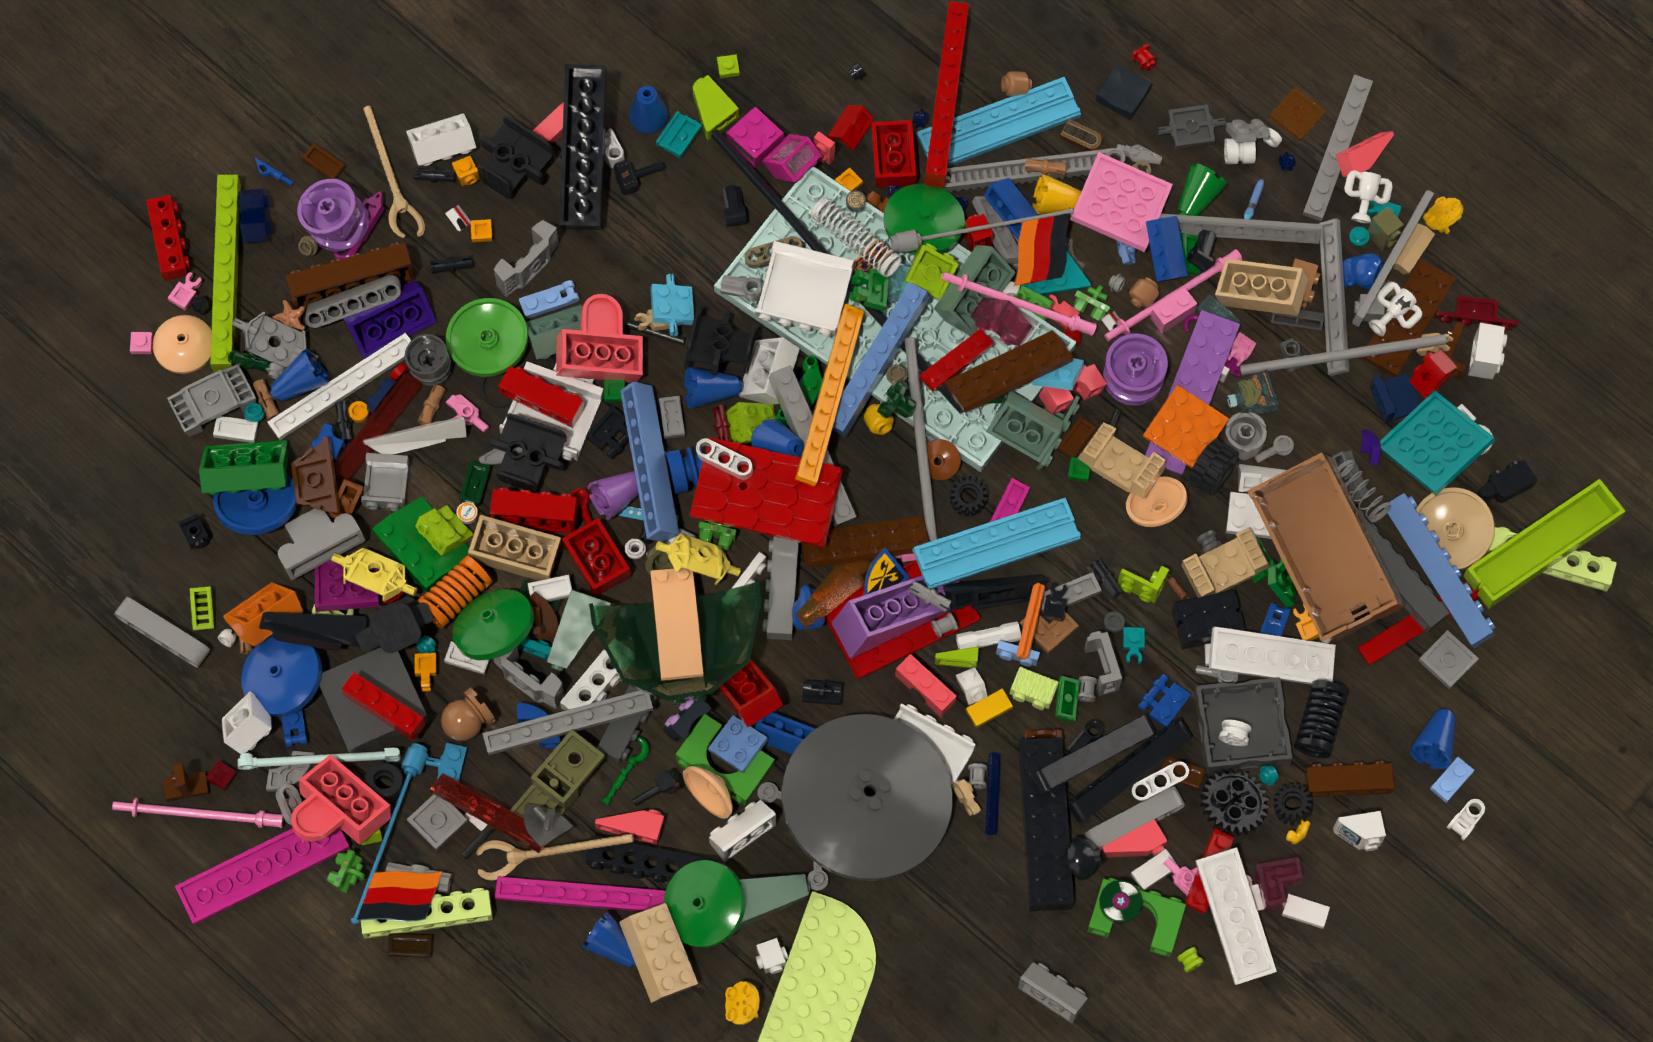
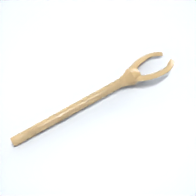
M366 106L363 110L393 193V205L389 211L388 218L390 227L398 236L404 238L406 235L398 229L396 217L397 213L408 211L417 221L419 228L417 237H421L425 231L424 220L401 195L385 146L383 145L381 134L374 119L371 106Z
M632 834L530 851L517 849L503 841L492 840L483 843L476 851V854L479 856L487 849H500L507 852L508 864L492 873L478 869V874L486 880H497V877L506 876L518 864L529 858L632 843L634 839Z

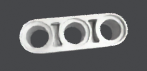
M701 439L697 443L696 452L702 461L741 480H746L752 476L753 467L748 458L710 439ZM703 446L711 447V452L708 454H702L700 450ZM722 455H728L730 461L723 464L719 462V458ZM741 464L749 466V470L745 473H741L737 469Z
M1175 762L1135 783L1132 788V794L1139 801L1147 800L1185 780L1189 775V768L1184 762ZM1180 765L1185 768L1186 773L1183 777H1176L1174 775L1173 769L1176 766ZM1162 775L1166 778L1167 783L1164 787H1157L1155 785L1154 779L1157 776ZM1139 785L1147 787L1148 793L1145 797L1136 795L1135 790Z

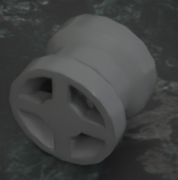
M1215 530L1205 532L1196 539L1197 543L1202 546L1203 554L1222 545L1216 538Z

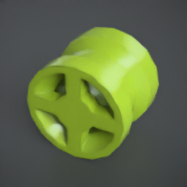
M1196 947L1186 950L1177 957L1178 961L1183 963L1186 973L1204 963L1203 958L1198 956Z

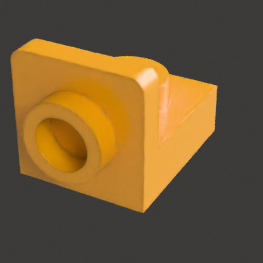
M471 156L452 163L461 186L472 185L480 179Z

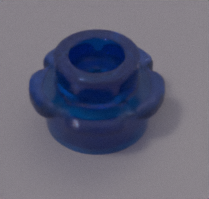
M920 109L919 112H914L912 123H915L916 128H923L925 126L928 113L924 112L923 109Z
M1287 151L1285 154L1279 155V164L1283 171H1292L1293 166L1296 164L1293 154L1290 155Z

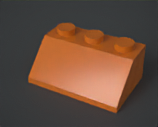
M271 582L223 617L244 642L256 646L262 644L266 638L273 634L270 630L259 628L264 612L302 614L303 609L295 591Z

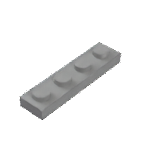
M984 196L974 197L972 203L978 215L985 214L989 224L1004 222ZM1007 225L991 228L994 234L993 244L999 255L1007 263H1018V245Z

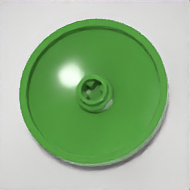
M496 298L478 299L464 305L454 314L447 327L446 345L452 360L463 371L479 377L497 376L507 372L509 366L514 367L523 357L528 346V328L522 314L510 303Z

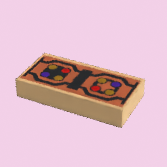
M878 240L869 246L865 255L875 247ZM882 244L876 247L870 259L878 253ZM887 247L879 253L875 262L885 254ZM892 251L883 258L880 266L891 255ZM858 257L854 260V272L856 269L868 272L870 268L874 269L873 265H869L868 261H864L863 257Z

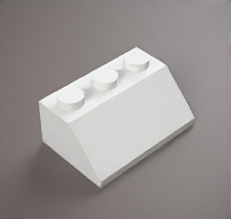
M464 113L406 131L418 166H427L439 159L447 160L455 154H466L476 148L470 125Z
M784 337L755 340L747 371L742 381V392H739L738 396L763 404H779L768 377L772 372L791 365L793 370L800 348Z
M761 800L757 803H750L745 807V812L740 815L735 814L727 821V825L722 828L719 826L710 833L709 843L724 863L776 826V814Z

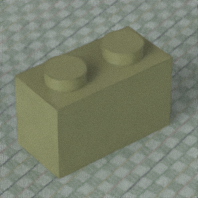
M1387 207L1372 218L1368 232L1372 241L1383 252L1385 249H1392L1396 245L1398 238L1402 234L1401 230L1404 224Z

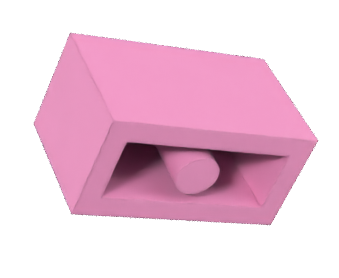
M1184 288L1153 308L1150 319L1163 334L1183 321L1187 316L1194 314L1197 302L1187 289Z

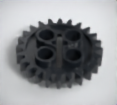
M1232 768L1228 770L1227 774L1224 770H1221L1219 775L1214 773L1206 781L1207 785H1204L1202 788L1203 792L1200 798L1203 801L1200 803V806L1206 807L1202 814H1209L1207 822L1213 820L1215 822L1213 828L1218 825L1221 826V833L1228 829L1229 835L1235 831L1237 836H1240L1243 830L1247 835L1250 829L1254 832L1267 816L1265 812H1267L1269 806L1265 804L1269 798L1263 797L1267 791L1259 789L1262 783H1254L1255 776L1251 779L1248 778L1249 772H1246L1243 776L1240 769L1235 774ZM1232 786H1236L1240 791H1236ZM1246 792L1248 793V795L1242 797L1239 802H1235V801H1236L1237 799H1239L1244 793H1246ZM1216 796L1221 797L1224 802L1219 801ZM1230 802L1233 803L1225 811H1220L1221 809L1226 808ZM1246 803H1250L1253 808L1248 807ZM1229 813L1234 814L1236 818H1232Z

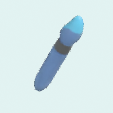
M1263 179L1258 180L1255 185L1248 207L1244 212V219H1251L1263 190Z

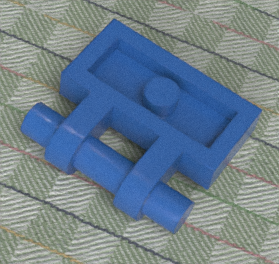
M1162 674L1159 679H1155L1152 683L1153 687L1147 694L1145 693L1141 697L1142 701L1138 705V708L1142 711H1145L1148 706L1153 710L1149 717L1163 727L1172 722L1191 697L1189 692L1175 682L1168 688L1165 683L1169 678L1165 674ZM1160 692L1164 696L1158 703L1154 698Z

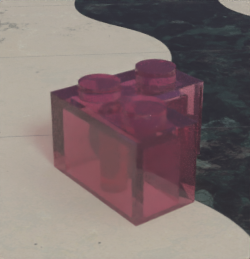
M983 297L970 316L976 322L975 325L979 329L996 332L1000 336L1001 342L1006 345L1020 346L1033 327L1008 300Z
M1299 857L1256 865L1254 874L1260 889L1264 907L1263 912L1284 908L1287 903L1284 887L1301 883L1303 874Z

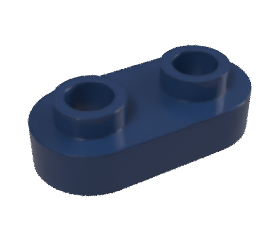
M391 377L384 379L380 383L377 393L375 395L372 394L367 400V410L374 415L378 414L396 391L398 381Z

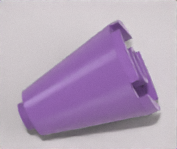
M635 471L596 480L588 485V490H592V494L589 496L593 506L600 515L605 514L607 516L606 520L615 517L639 495Z

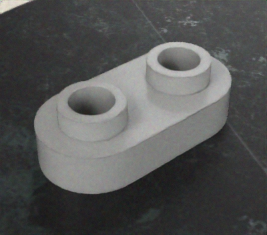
M284 784L276 791V799L285 821L292 825V813L302 803L298 790L293 785Z

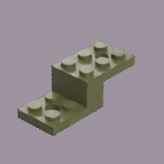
M571 730L531 776L532 785L506 814L505 819L533 840L524 824L523 813L525 804L547 807L563 816L579 797L578 789L602 762L605 755L574 730ZM577 754L581 757V760L578 764H571L569 757Z

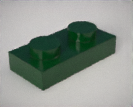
M470 461L459 498L460 502H469L480 506L491 470L490 465Z

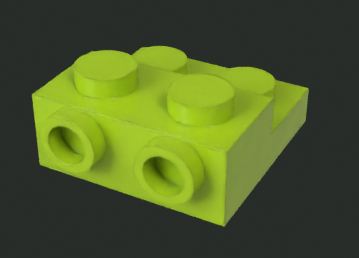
M926 243V245L919 246L904 282L907 284L911 282L926 290L928 295L940 300L950 283L941 280L943 272L954 275L959 263L954 261L955 258L947 253L942 255L936 252V247Z
M447 505L439 510L434 508L420 516L415 525L419 533L428 540L441 556L468 542L474 535Z

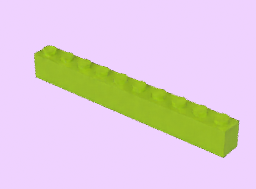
M217 175L210 363L214 373L235 365L228 362V354L230 351L235 350L236 327L232 326L237 312L241 183L238 175Z

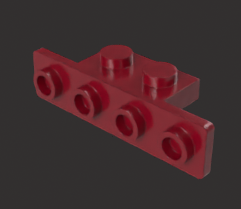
M1457 296L1455 313L1437 311L1434 319H1439L1441 323L1458 321L1465 324V326H1471L1472 323H1485L1505 327L1504 330H1513V328L1518 326L1519 322L1518 320L1497 318L1499 300Z

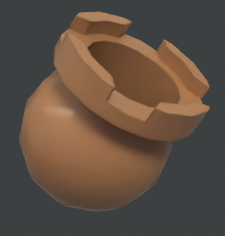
M472 688L463 692L464 700H455L449 703L442 711L441 725L444 733L451 739L458 741L470 740L480 732L482 723L490 726L495 722L491 711L485 703H479L475 697L478 694Z

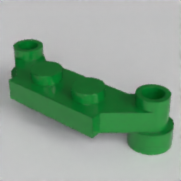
M812 355L807 356L803 362V372L805 375L799 385L810 411L819 395L823 381L819 371V363L816 357ZM780 409L776 415V420L789 427L786 418L781 417L784 413Z

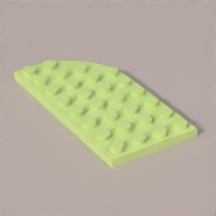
M812 891L758 1042H851L873 980L876 952L874 941L867 925L846 904Z

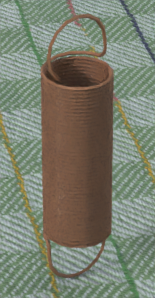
M1174 577L1170 578L1168 584L1178 597L1182 599L1187 596Z

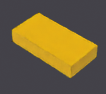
M1001 689L967 707L966 712L974 726L978 728L1013 709V705L1004 690Z

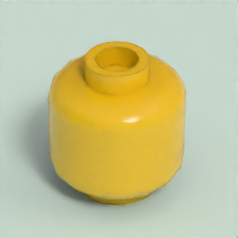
M873 404L867 408L863 419L872 433L886 434L891 430L894 418L892 415L886 419L877 412L880 404Z

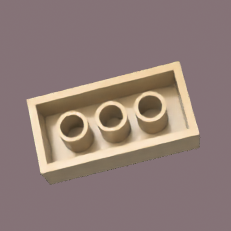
M1226 259L1215 296L1221 306L1298 316L1309 279L1303 268Z
M480 515L468 556L473 558L478 564L538 581L551 578L561 546V537Z
M666 903L631 915L619 922L651 1003L698 984Z

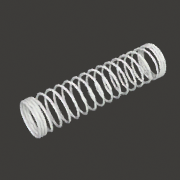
M828 197L820 199L814 205L811 211V218L820 223L822 227H825L827 231H830L832 235L834 234L846 246H849V249L854 250V253L858 254L859 257H863L864 261H868L869 265H873V268L877 269L880 274L888 277L897 270L901 263V256L897 253L893 254V250H889V246H884V242L879 243V238L874 239V234L869 235V230L865 231V227H860V223H855V219L850 220V215L846 216L845 211L841 212L840 207L836 208V204H832ZM826 204L825 208L819 213L821 208ZM834 205V210L825 220L822 221L823 217L829 212L830 208ZM839 209V213L834 220L827 224L832 214ZM844 213V216L841 219V221L835 227L832 228L833 223L838 218V216ZM849 217L844 227L836 232L842 221ZM851 221H854L851 228L844 235L841 236L845 227ZM858 224V228L854 232V234L848 239H846L847 235L852 230V228ZM863 228L861 235L851 243L855 234ZM868 232L865 240L859 246L856 247V244L862 237V235ZM873 236L867 247L860 251L865 241ZM875 240H878L875 247L865 255L869 246ZM882 244L878 253L870 259L876 247ZM887 247L885 254L875 262L879 253ZM892 251L891 255L880 266L883 258Z

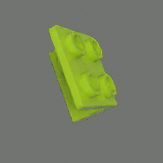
M738 402L726 411L727 421L731 426L729 428L731 442L740 443L741 445H748L751 442L756 426L759 427L763 420L776 419L772 404Z
M1161 566L1159 572L1155 570L1150 582L1122 569L1118 584L1124 592H1132L1138 595L1142 601L1155 604L1166 583L1169 569Z

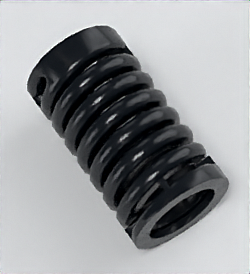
M1315 680L1312 682L1308 701L1305 705L1306 709L1303 712L1304 716L1301 719L1302 723L1299 726L1300 731L1297 733V739L1294 744V748L1297 751L1316 758L1325 759L1331 757L1332 744H1334L1335 736L1338 733L1336 729L1340 726L1341 714L1344 712L1342 706L1346 704L1345 699H1347L1349 694L1345 687L1325 680ZM1303 746H1306V747H1308V748L1314 749L1315 752H1314V751H1311V750H1308V749L1304 748Z

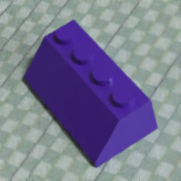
M415 280L400 287V295L397 299L343 318L363 358L372 355L404 333L410 336L437 322L422 288Z

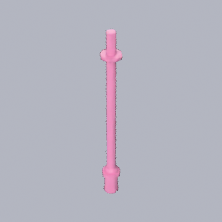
M1235 249L1223 258L1219 257L1216 259L1214 266L1158 300L1150 307H1147L1127 321L1117 320L1119 326L1104 335L1105 339L1109 342L1121 333L1125 335L1130 334L1129 328L1150 316L1153 308L1184 288L1189 291L1216 273H1222L1226 259L1242 261L1241 254Z
M946 272L942 274L941 280L958 285L960 292L964 288L1067 324L1071 331L1077 330L1093 336L1096 330V323L1080 319L1078 315L1069 317L967 280L968 275L963 274L961 278Z
M135 798L133 803L113 802L112 810L132 812V817H136L138 812L250 822L258 825V828H263L264 826L283 828L284 823L283 814L265 813V811H260L257 814L147 805L139 804L138 798Z

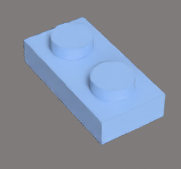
M999 640L996 654L1000 655V658L1008 661L1014 659L1028 667L1032 665L1037 666L1040 652L1030 650L1029 658L1022 660L1016 655L1017 645Z
M1457 757L1430 790L1447 803L1474 772V769Z

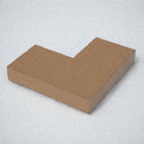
M1066 612L1064 613L1063 622L1053 620L1050 624L1039 614L1033 639L1049 654L1074 632L1079 625ZM1025 618L1019 623V625L1022 628L1024 626Z

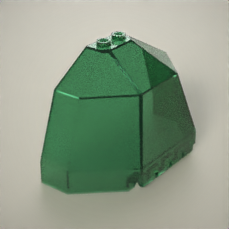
M755 579L754 583L715 592L713 596L711 594L697 596L704 677L661 681L655 612L652 610L651 603L637 604L636 607L632 604L594 606L593 603H590L589 608L592 628L621 682L663 700L673 701V705L686 703L685 699L694 698V702L707 700L706 696L713 694L749 665L762 598L759 579Z

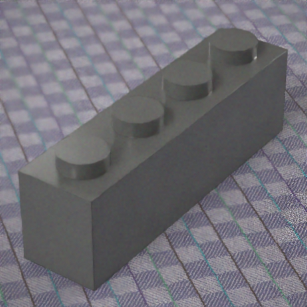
M636 676L633 677L625 694L648 688L653 706L659 698L656 685ZM649 712L609 723L597 747L605 755V759L621 765L623 760L626 761L631 752L629 747L632 742L637 741L640 735L638 729L642 723L645 724L650 715Z

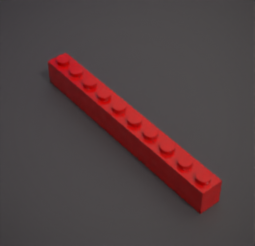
M949 1L924 185L945 188L968 17V3Z

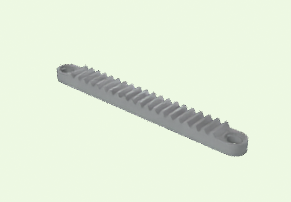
M1118 148L1030 159L1044 160L1045 158L1048 161L1066 162L1065 175L1046 174L1054 179H1063L1064 177L1087 176L1098 152L1109 157L1117 155L1121 160L1120 162L1125 163V154ZM1026 159L947 168L945 188L942 189L948 192L960 191L962 189L968 190L970 188L976 189L978 187L982 189L986 186L989 187L992 182L1010 178L1014 184L1018 182L1023 184L1026 181L1031 183L1034 180L1038 181L1039 177H1042L1043 172L1024 171Z

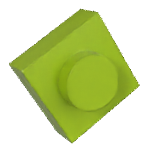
M737 54L717 57L720 78L740 76Z

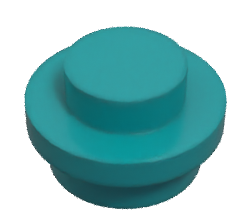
M1355 227L1349 234L1351 243L1358 247L1366 245L1370 238L1368 230L1363 227Z
M257 403L247 405L244 410V418L249 422H259L265 416L264 409Z
M424 635L416 642L419 652H435L436 643L432 638Z
M1264 765L1260 768L1259 777L1264 784L1272 786L1278 780V773L1272 765Z

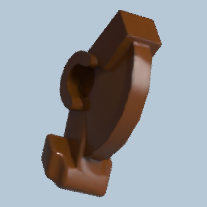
M1027 729L1025 730V739L1062 737L1063 731L1059 729L1038 731Z

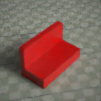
M848 105L828 134V137L830 139H839L849 150H854L874 120V117L863 106Z

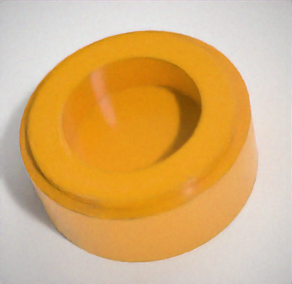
M356 401L349 406L348 411L352 421L362 423L368 419L370 412L367 410L368 406L366 403Z

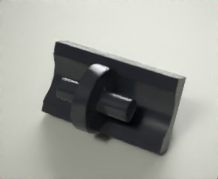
M804 680L802 702L840 705L842 683Z

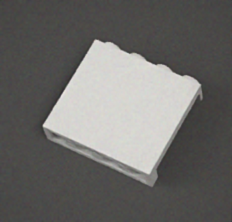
M774 241L758 308L755 309L756 316H759V319L770 322L771 319L779 321V324L783 326L797 325L799 329L804 331L817 330L819 334L824 336L835 335L854 268V260Z
M526 362L524 370L527 374L533 377L539 376L550 385L556 384L569 394L575 393L579 395L583 400L584 409L573 428L514 400L507 414L512 413L563 431L567 436V442L563 445L560 457L569 461L572 459L578 461L586 441V435L593 425L604 398V388L573 377L556 376V372ZM507 417L505 418L503 425L500 424L499 426L500 434H502Z
M901 703L900 710L894 720L909 726L922 735L943 761L950 783L956 782L975 750L976 744L973 743L974 741L966 735L960 736L956 734L955 730L948 725L942 726L936 723V719L932 716H924L918 713L915 707L909 704L905 706Z

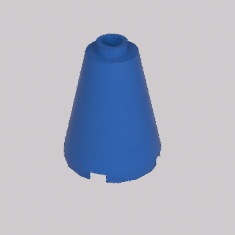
M643 86L638 90L628 114L630 123L637 131L644 134H653L666 125L669 112L657 91L651 86Z
M308 349L301 351L271 384L272 389L270 393L275 400L283 402L329 383L326 371L319 361L316 362L312 359L314 354Z
M688 367L684 376V388H687L688 395H685L688 408H696L739 395V392H742V381L736 375L721 372L711 375V370Z
M765 419L759 427L756 426L751 437L752 447L800 457L803 453L804 444L802 440L779 420Z
M1448 709L1437 710L1412 744L1410 754L1418 763L1422 765L1424 762L1430 764L1429 768L1445 769L1449 767L1453 756L1456 717L1452 711Z
M605 912L603 915L605 920L602 917L599 919L587 936L586 942L588 944L583 942L581 947L628 968L632 965L636 967L621 926L608 912Z

